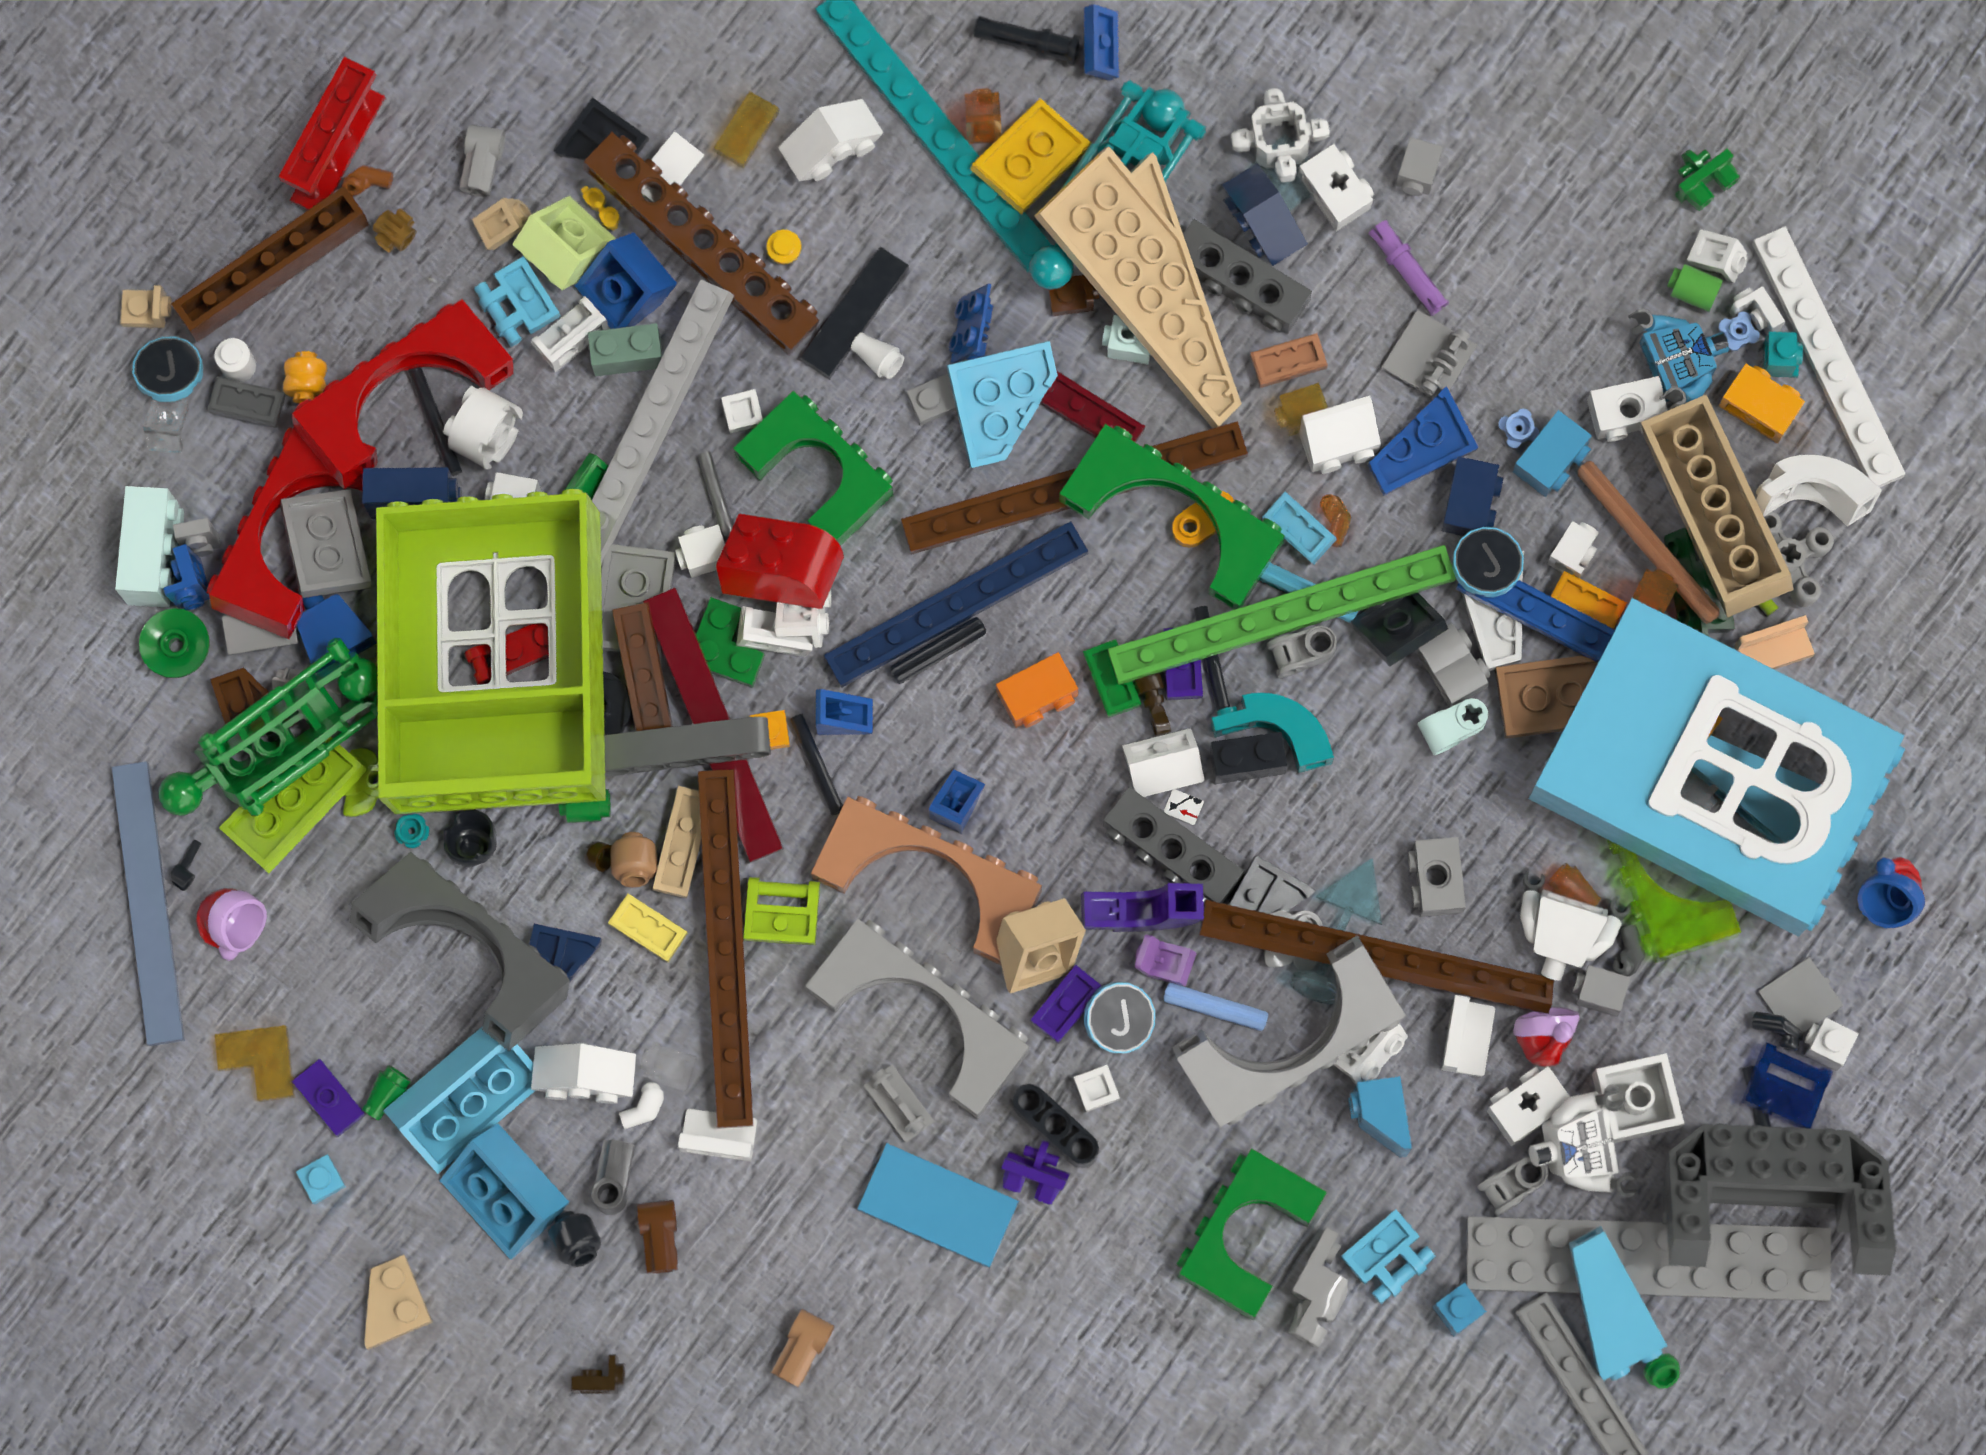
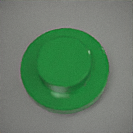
M1662 1354L1646 1364L1644 1377L1649 1384L1659 1389L1669 1388L1679 1379V1363L1673 1355Z

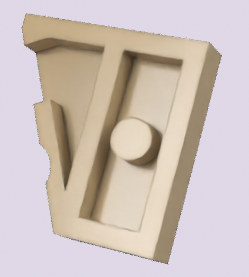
M405 1255L370 1269L364 1343L367 1350L433 1323Z

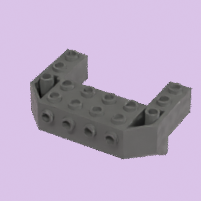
M1721 1123L1703 1124L1669 1151L1663 1182L1662 1223L1667 1224L1669 1266L1706 1267L1711 1243L1709 1209L1711 1203L1835 1209L1837 1232L1850 1233L1853 1274L1890 1276L1896 1252L1889 1163L1888 1160L1851 1131L1831 1128L1806 1129L1798 1127H1763L1760 1125L1739 1126Z

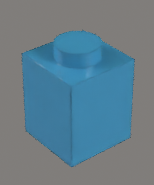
M1465 1282L1432 1307L1454 1337L1486 1313V1310Z

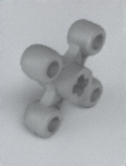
M1772 511L1764 516L1791 573L1793 590L1790 592L1791 599L1800 607L1811 606L1818 600L1821 594V587L1816 579L1806 574L1804 562L1809 557L1819 558L1825 556L1834 544L1833 535L1828 529L1817 527L1808 532L1802 541L1786 538L1781 530L1782 521L1780 516Z

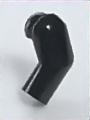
M1756 1011L1752 1018V1027L1754 1029L1776 1032L1781 1035L1782 1039L1779 1044L1785 1050L1796 1051L1799 1049V1042L1803 1040L1802 1032L1787 1018Z

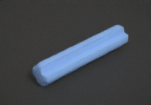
M1169 983L1165 990L1164 1001L1166 1003L1259 1031H1263L1268 1019L1266 1011L1174 983Z

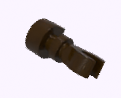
M1154 674L1135 680L1133 684L1138 696L1145 695L1146 700H1143L1145 708H1149L1151 726L1155 737L1169 734L1171 727L1165 709L1162 706L1165 701L1163 695L1158 693L1159 690L1164 688L1161 675Z

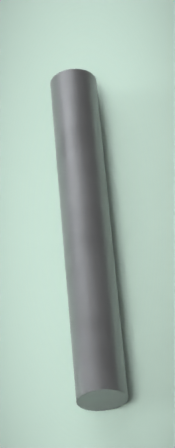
M707 451L697 456L717 523L719 524L724 543H726L733 524L710 451Z

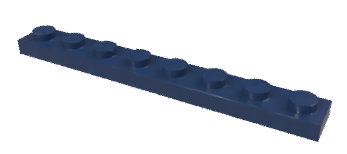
M1070 521L824 655V658L840 687L843 688L1088 555V549Z

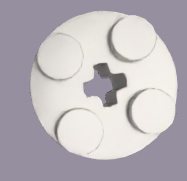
M471 386L462 398V406L457 415L451 416L446 422L443 433L449 436L448 446L451 450L485 469H490L492 467L489 463L492 460L499 463L514 443L519 430L513 426L516 418L522 421L523 412L517 405L483 387L477 389Z

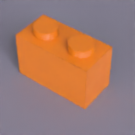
M1057 652L997 683L996 692L1015 728L1023 724L1025 728H1028L1044 719L1042 714L1054 708L1059 712L1075 703L1074 698L1078 696V687L1060 653Z

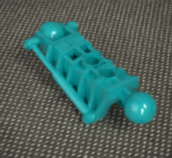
M1129 80L1121 88V95L1124 96L1123 100L1095 143L1090 144L1064 186L1106 147H1110L1116 155L1122 158L1121 161L1126 167L1129 163L1136 166L1146 155L1154 153L1159 165H1166L1162 170V175L1166 182L1192 140H1202L1205 136L1206 126L1194 119H1189L1191 112L1185 109L1182 98L1175 91L1166 88L1154 90L1151 87L1143 91V87ZM1137 101L1128 116L1121 118L1130 103ZM1141 116H1143L1145 123L1152 130L1160 133L1166 132L1162 139L1137 124ZM1181 130H1184L1186 135L1174 154H1172L1170 146ZM1113 131V132H1114V136H1113V137H1112V136L1109 137V135H1110L1111 132ZM1057 243L1039 249L1034 253L1029 263L1032 279L1039 287L1048 290L1064 286L1069 282L1074 272L1072 260Z

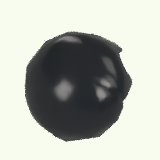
M475 809L456 813L452 825L444 829V851L453 863L470 868L485 863L493 855L497 846V832L493 822L486 813Z

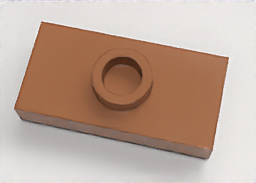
M1317 333L1250 353L1260 388L1324 370L1328 367Z

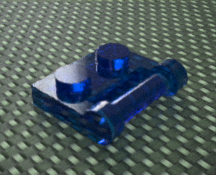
M1765 1042L1759 1053L1741 1103L1799 1128L1811 1129L1825 1089L1831 1080L1833 1070L1823 1066L1820 1069L1777 1051V1046ZM1774 1064L1813 1081L1811 1090L1767 1072L1769 1065Z

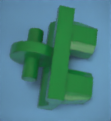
M1727 148L1704 165L1703 163L1711 158L1707 150H1703L1698 155L1692 150L1684 152L1682 159L1685 165L1678 169V173L1682 178H1685L1691 172L1693 174L1678 185L1679 191L1675 193V197L1680 203L1687 199L1698 211L1704 209L1715 198L1706 186L1708 182L1714 179L1725 192L1739 181L1740 176L1731 163L1734 155Z

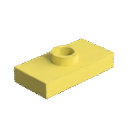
M630 894L626 895L608 922L610 926L667 963H669L688 934L686 930Z

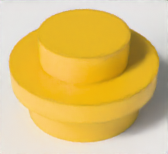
M778 230L767 241L768 255L778 264H790L801 253V241L790 230Z

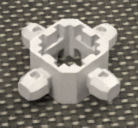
M1269 89L1264 95V106L1258 107L1252 115L1251 130L1248 131L1245 128L1231 133L1232 149L1244 152L1254 148L1257 163L1266 169L1275 167L1276 175L1280 182H1289L1295 179L1296 164H1301L1308 156L1309 140L1318 142L1329 137V127L1327 120L1310 119V122L1306 123L1304 109L1294 102L1285 103L1280 89ZM1282 121H1288V126L1294 125L1298 141H1295L1294 147L1284 144L1278 145V149L1272 150V145L1265 144L1262 130L1266 128L1267 123H1271V127L1281 126Z

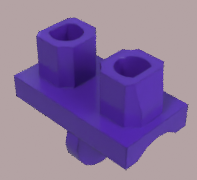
M1043 1140L1039 1149L1026 1145L1022 1155L1011 1151L1008 1152L1001 1168L1005 1170L1002 1187L1020 1193L1026 1178L1039 1182L1034 1198L1040 1202L1052 1205L1059 1191H1063L1067 1184L1070 1173L1055 1168L1060 1157L1047 1153L1050 1142Z

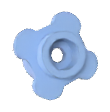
M1742 311L1737 317L1730 320L1725 318L1719 324V330L1724 333L1731 351H1738L1748 343L1755 344L1759 340V332L1754 330L1751 324L1752 317L1748 312ZM1740 328L1742 333L1737 334L1736 329Z
M1520 409L1509 417H1502L1499 421V428L1505 432L1508 438L1507 445L1513 449L1519 448L1521 443L1525 441H1534L1540 433L1539 429L1534 427L1531 412L1527 409ZM1521 426L1522 431L1518 432L1516 427Z

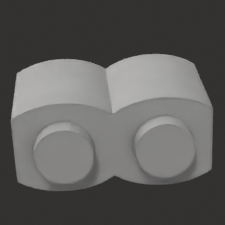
M1452 623L1448 625V630L1415 650L1449 707L1487 689L1489 682L1486 678L1490 677V672L1481 658L1475 660L1468 648L1472 647V643L1463 628L1457 630Z

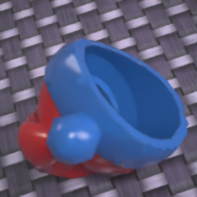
M1894 857L1892 859L1881 858L1876 863L1877 873L1870 876L1859 889L1857 896L1859 909L1870 922L1883 928H1898L1910 924L1920 916L1925 907V895L1919 871L1908 859L1902 857Z

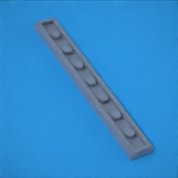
M146 761L112 767L147 1045L155 1046L185 1041L149 763Z

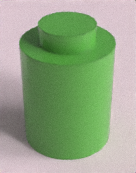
M1684 264L1682 270L1675 267L1667 287L1673 289L1672 297L1710 312L1723 280Z

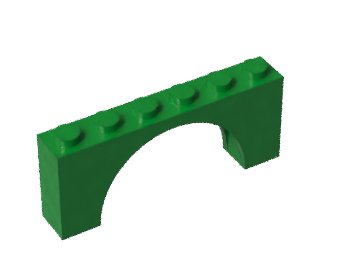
M1105 424L1060 492L1059 501L1089 520L1106 501L1117 494L1134 488L1163 487L1189 497L1207 514L1214 526L1219 541V567L1209 587L1208 594L1233 610L1242 608L1284 542L1285 535L1280 533L1281 527L1267 518L1261 521L1251 515L1252 510L1241 501L1234 500L1230 502L1222 497V491L1212 483L1204 481L1201 484L1191 477L1192 472L1183 465L1175 462L1172 466L1161 459L1162 454L1148 444H1144L1142 447L1131 440L1133 436L1125 429L1117 425L1111 428Z

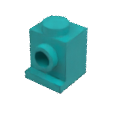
M1769 331L1763 342V369L1771 377L1798 378L1799 365L1802 364L1803 345L1797 342V333Z

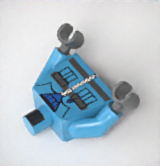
M1644 308L1628 316L1629 319L1634 318L1639 324L1631 329L1632 333L1636 335L1644 330L1647 331L1643 333L1639 344L1653 377L1659 376L1663 390L1660 400L1665 399L1666 402L1671 401L1673 404L1668 410L1703 396L1712 384V375L1717 368L1714 357L1729 352L1728 341L1724 333L1720 332L1705 338L1699 323L1690 324L1685 319L1651 314Z

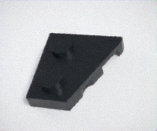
M592 97L557 145L554 152L561 157L586 160L603 140L613 132L617 137L621 135L627 137L636 146L637 150L635 153L638 155L650 138ZM622 164L621 166H628V167H630L631 165Z

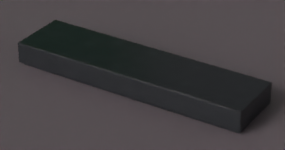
M880 246L803 353L801 361L828 379H831L851 351V345L856 336L862 332L864 333L909 270V265Z

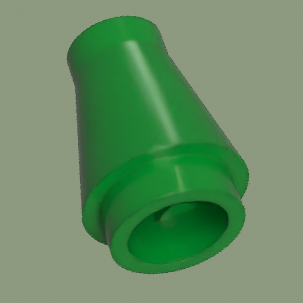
M387 1065L384 1071H379L367 1102L362 1108L363 1111L380 1121L385 1114L383 1110L408 1090L407 1087L411 1083V1079L398 1069Z

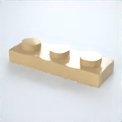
M682 786L677 788L652 888L653 891L687 899L702 840L698 790Z

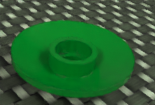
M167 609L155 614L146 622L139 637V651L144 663L151 671L166 678H181L195 672L206 660L210 648V637L205 624L198 616L184 609ZM174 641H181L183 643L180 651H171V644Z

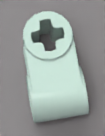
M1470 698L1446 710L1438 711L1418 722V726L1432 754L1435 756L1453 748L1463 740L1483 730L1488 719V710L1482 701ZM1467 709L1472 714L1476 712L1480 714L1476 721L1477 724H1473L1471 720H1463Z

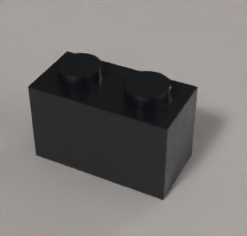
M1282 731L1211 742L1210 755L1215 784L1284 775L1286 773L1287 763Z

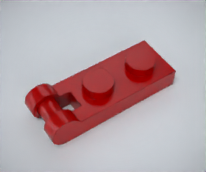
M530 624L506 635V676L549 658L548 626L546 624ZM484 644L475 646L464 653L468 664H472L476 672L474 679L477 685L488 684L492 677L491 667L486 662V658L491 657V647Z

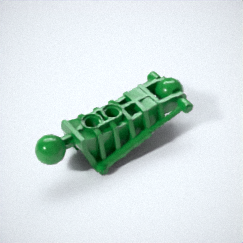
M341 638L331 639L326 646L328 652L283 686L278 685L215 733H204L201 735L198 741L200 747L194 753L204 767L193 774L181 771L169 774L158 788V799L161 806L173 815L185 816L191 814L200 806L203 792L217 783L227 798L242 809L247 810L251 816H258L263 812L266 802L327 758L330 751L376 718L378 721L377 666L369 659L360 658L356 652L349 654L350 651ZM333 659L336 661L335 663L331 664L321 672L315 674V672H317L319 669H321L323 666H325ZM336 678L340 692L346 698L352 700L341 708L338 707L324 687ZM369 707L370 711L348 726V719ZM304 718L310 728L295 738L289 727ZM338 730L341 731L340 734H338L328 743L326 742V740L329 737H331L334 733H336ZM268 731H273L279 735V738L274 742H266L261 739V736ZM241 750L246 751L250 755L244 761H236L232 758Z

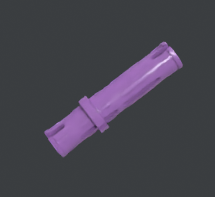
M1387 220L1382 221L1375 226L1376 230L1372 229L1369 232V235L1387 256L1385 261L1388 265H1394L1429 311L1430 316L1437 314L1442 310V306L1446 307L1449 304L1448 300L1444 298L1410 253L1412 248L1409 244H1403Z

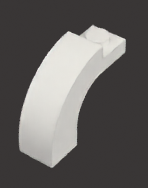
M1797 455L1783 459L1775 464L1769 478L1757 488L1756 494L1758 496L1756 501L1763 516L1792 500L1804 499L1814 501L1832 511L1848 527L1871 512L1882 490L1864 473L1845 462L1820 455Z

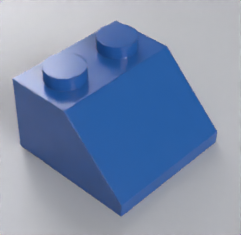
M633 232L609 241L576 283L575 287L606 318L608 327L615 329L637 325L661 306L678 283Z

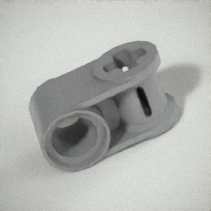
M1315 626L1298 633L1277 637L1266 645L1268 650H1272L1278 666L1276 671L1277 677L1284 678L1330 661L1335 655L1337 641L1334 632L1330 628ZM1318 637H1323L1331 645L1328 650L1317 652L1312 649L1311 642ZM1284 650L1287 651L1290 662L1287 661Z
M1530 1156L1506 1170L1503 1169L1479 1184L1477 1188L1479 1191L1485 1192L1495 1208L1493 1213L1498 1217L1543 1186L1548 1176L1546 1164L1537 1167L1541 1173V1178L1536 1183H1527L1521 1177V1168L1525 1165H1533ZM1496 1187L1499 1189V1191L1501 1192V1194L1503 1195V1197L1505 1198V1200H1503V1198L1501 1197V1195H1500L1499 1192L1497 1191Z

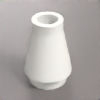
M863 332L858 334L852 342L851 350L857 353L878 377L884 376L887 379H891L897 374L904 362V356L899 353V348L869 337Z

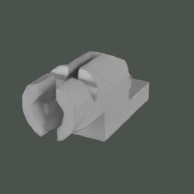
M1328 1227L1324 1230L1291 1292L1292 1295L1303 1300L1302 1304H1297L1293 1322L1288 1333L1314 1348H1319L1327 1333L1316 1320L1332 1323L1348 1295V1280L1322 1266L1324 1261L1332 1264L1341 1247L1340 1244L1335 1242L1339 1233Z

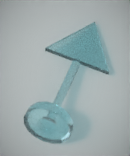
M1373 858L1316 896L1318 899L1344 909L1336 927L1338 930L1345 931L1353 913L1382 925ZM1320 963L1317 972L1304 969L1297 970L1292 975L1289 981L1290 986L1301 995L1323 1004H1333L1336 1001V985L1329 978L1325 977L1330 964Z

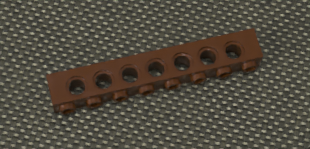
M611 132L583 162V170L708 283L732 293L734 297L731 304L790 356L817 327L819 319L816 317L818 314L817 310L806 300L802 299L799 302L790 294L792 288L781 277L776 276L773 278L764 270L766 267L765 263L756 254L750 252L747 255L738 246L740 241L728 229L721 231L712 223L714 217L701 205L697 208L686 199L689 195L679 184L673 182L670 185L660 176L663 172L656 163L649 158L644 161L635 153L637 150L636 146L624 135L617 137ZM622 164H628L634 168L636 173L633 177L624 179L618 176L616 169ZM646 188H656L661 193V198L656 202H648L643 198L642 192ZM673 211H681L686 215L687 221L683 225L676 226L669 222L667 216ZM700 234H705L712 239L713 245L708 249H700L694 244L693 239ZM724 258H733L737 261L739 268L735 272L727 273L721 269L719 263ZM751 281H757L763 285L765 292L760 296H752L748 294L745 286ZM779 304L785 305L790 311V316L785 320L776 319L772 315V307Z

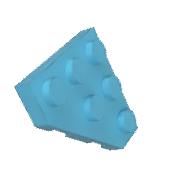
M1050 341L946 365L970 468L1007 459L1013 449V445L1037 410L1040 401L1058 376Z

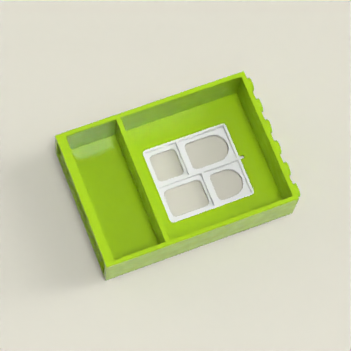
M578 489L563 490L560 495L530 492L527 493V497L513 498V496L508 494L493 495L490 500L460 497L457 499V502L443 503L442 500L427 499L422 501L421 505L390 502L387 504V507L376 508L378 798L394 814L606 801L600 512L588 494ZM523 567H534L542 571L548 585V604L542 609L507 610L505 607V587L509 576L517 569ZM477 571L483 574L489 581L491 624L485 630L450 631L448 627L449 585L454 577L460 573ZM546 624L548 626L549 676L547 679L527 682L507 681L506 629L512 625ZM489 645L491 647V681L483 685L451 686L449 684V650L455 646Z

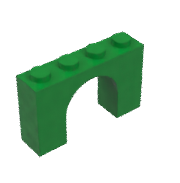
M793 390L733 448L734 454L759 481L786 455L796 449L815 447L833 455L843 470L841 484L836 493L807 522L809 525L816 526L829 533L841 546L893 496V489L890 485L893 480L881 467L878 466L874 469L865 461L868 458L867 454L856 443L853 442L849 445L841 437L843 431L833 420L829 418L825 422L816 413L819 408L807 395L804 394L800 397Z
M1251 1148L1247 1156L1242 1153L1238 1156L1230 1171L1236 1176L1229 1187L1222 1184L1212 1202L1218 1206L1211 1219L1207 1216L1203 1217L1194 1233L1200 1237L1193 1250L1188 1247L1185 1248L1176 1266L1181 1268L1178 1275L1179 1278L1254 1321L1273 1286L1242 1269L1229 1257L1223 1242V1231L1226 1222L1233 1213L1242 1207L1252 1204H1263L1279 1210L1308 1227L1327 1192Z

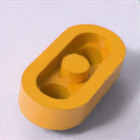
M1222 491V497L1230 502L1234 501L1230 494ZM1196 503L1178 514L1173 521V538L1179 545L1186 548L1199 546L1216 534L1209 517ZM1191 522L1196 525L1197 529L1189 533L1184 530L1183 526Z

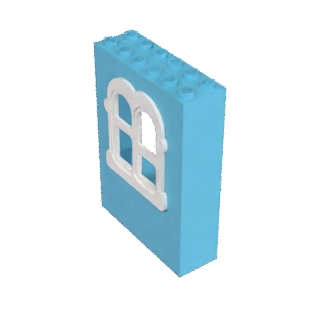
M1632 598L1529 799L1799 937L1806 929L1812 931L1813 927L1820 921L1826 909V906L1821 904L1823 898L1827 900L1836 889L1842 877V874L1837 872L1839 867L1843 868L1846 862H1849L1858 845V842L1854 841L1853 838L1854 836L1859 837L1862 830H1865L1874 813V811L1869 809L1870 804L1874 806L1878 798L1882 797L1890 781L1884 776L1886 773L1890 774L1894 767L1896 768L1905 751V748L1900 746L1905 735ZM1731 708L1775 731L1777 735L1776 740L1761 768L1754 769L1708 745L1707 737L1722 709ZM1793 742L1800 743L1814 750L1826 763L1827 774L1825 781L1819 788L1813 791H1798L1776 779V771L1789 745ZM1700 759L1717 766L1734 777L1733 785L1720 810L1716 813L1709 812L1684 799L1680 793L1694 763ZM1756 786L1789 803L1796 809L1800 816L1801 825L1799 833L1793 840L1783 844L1771 843L1734 824L1733 815L1748 787Z

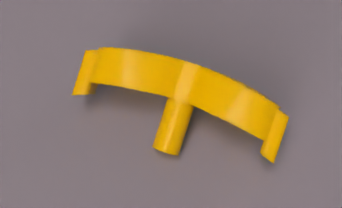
M588 186L583 187L581 192L587 205L599 212V217L608 230H616L620 222L618 211L611 206L604 207L606 197L600 189L589 188Z

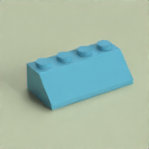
M481 1027L383 1111L438 1174L463 1152L471 1140L496 1125L536 1091L531 1090L533 1062L518 1044L508 1051L484 1032Z

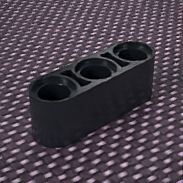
M1028 1083L1017 1088L1013 1096V1106L1017 1115L1045 1141L1050 1142V1145L1075 1167L1087 1168L1095 1163L1098 1158L1099 1145L1098 1141L1088 1130L1037 1085ZM1027 1093L1036 1095L1040 1101L1038 1107L1031 1111L1024 1110L1019 1105V1099ZM1053 1117L1063 1119L1066 1123L1064 1132L1058 1135L1049 1133L1045 1127L1049 1119ZM1085 1141L1092 1146L1093 1153L1090 1157L1086 1159L1075 1157L1072 1148L1077 1142Z

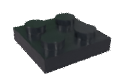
M1418 592L1372 606L1353 620H1350L1354 630L1389 667L1448 630L1445 619Z

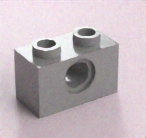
M1458 837L1415 841L1413 851H1408L1409 872H1416L1417 886L1411 887L1413 908L1419 907L1420 917L1463 913L1466 905ZM1432 869L1440 870L1445 876V882L1441 885H1432L1428 882L1426 873Z

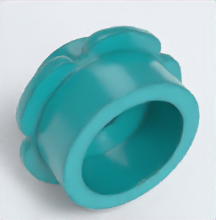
M419 814L403 815L396 822V830L394 831L396 840L400 844L404 843L407 848L419 847L422 841L428 839L430 832L429 827L425 824V818ZM410 828L415 829L414 834L409 833Z

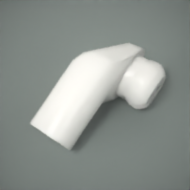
M648 1082L644 1084L637 1107L619 1112L624 1129L652 1121L657 1117L664 1101L663 1091L657 1083Z

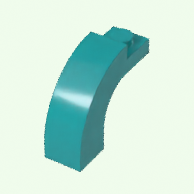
M1272 693L1242 695L1241 699L1242 710H1237L1236 706L1228 707L1217 711V716L1212 717L1211 727L1214 738L1251 728H1265L1274 732L1282 731V737L1291 748L1298 773L1328 766L1333 763L1334 755L1324 728L1308 709L1290 698Z

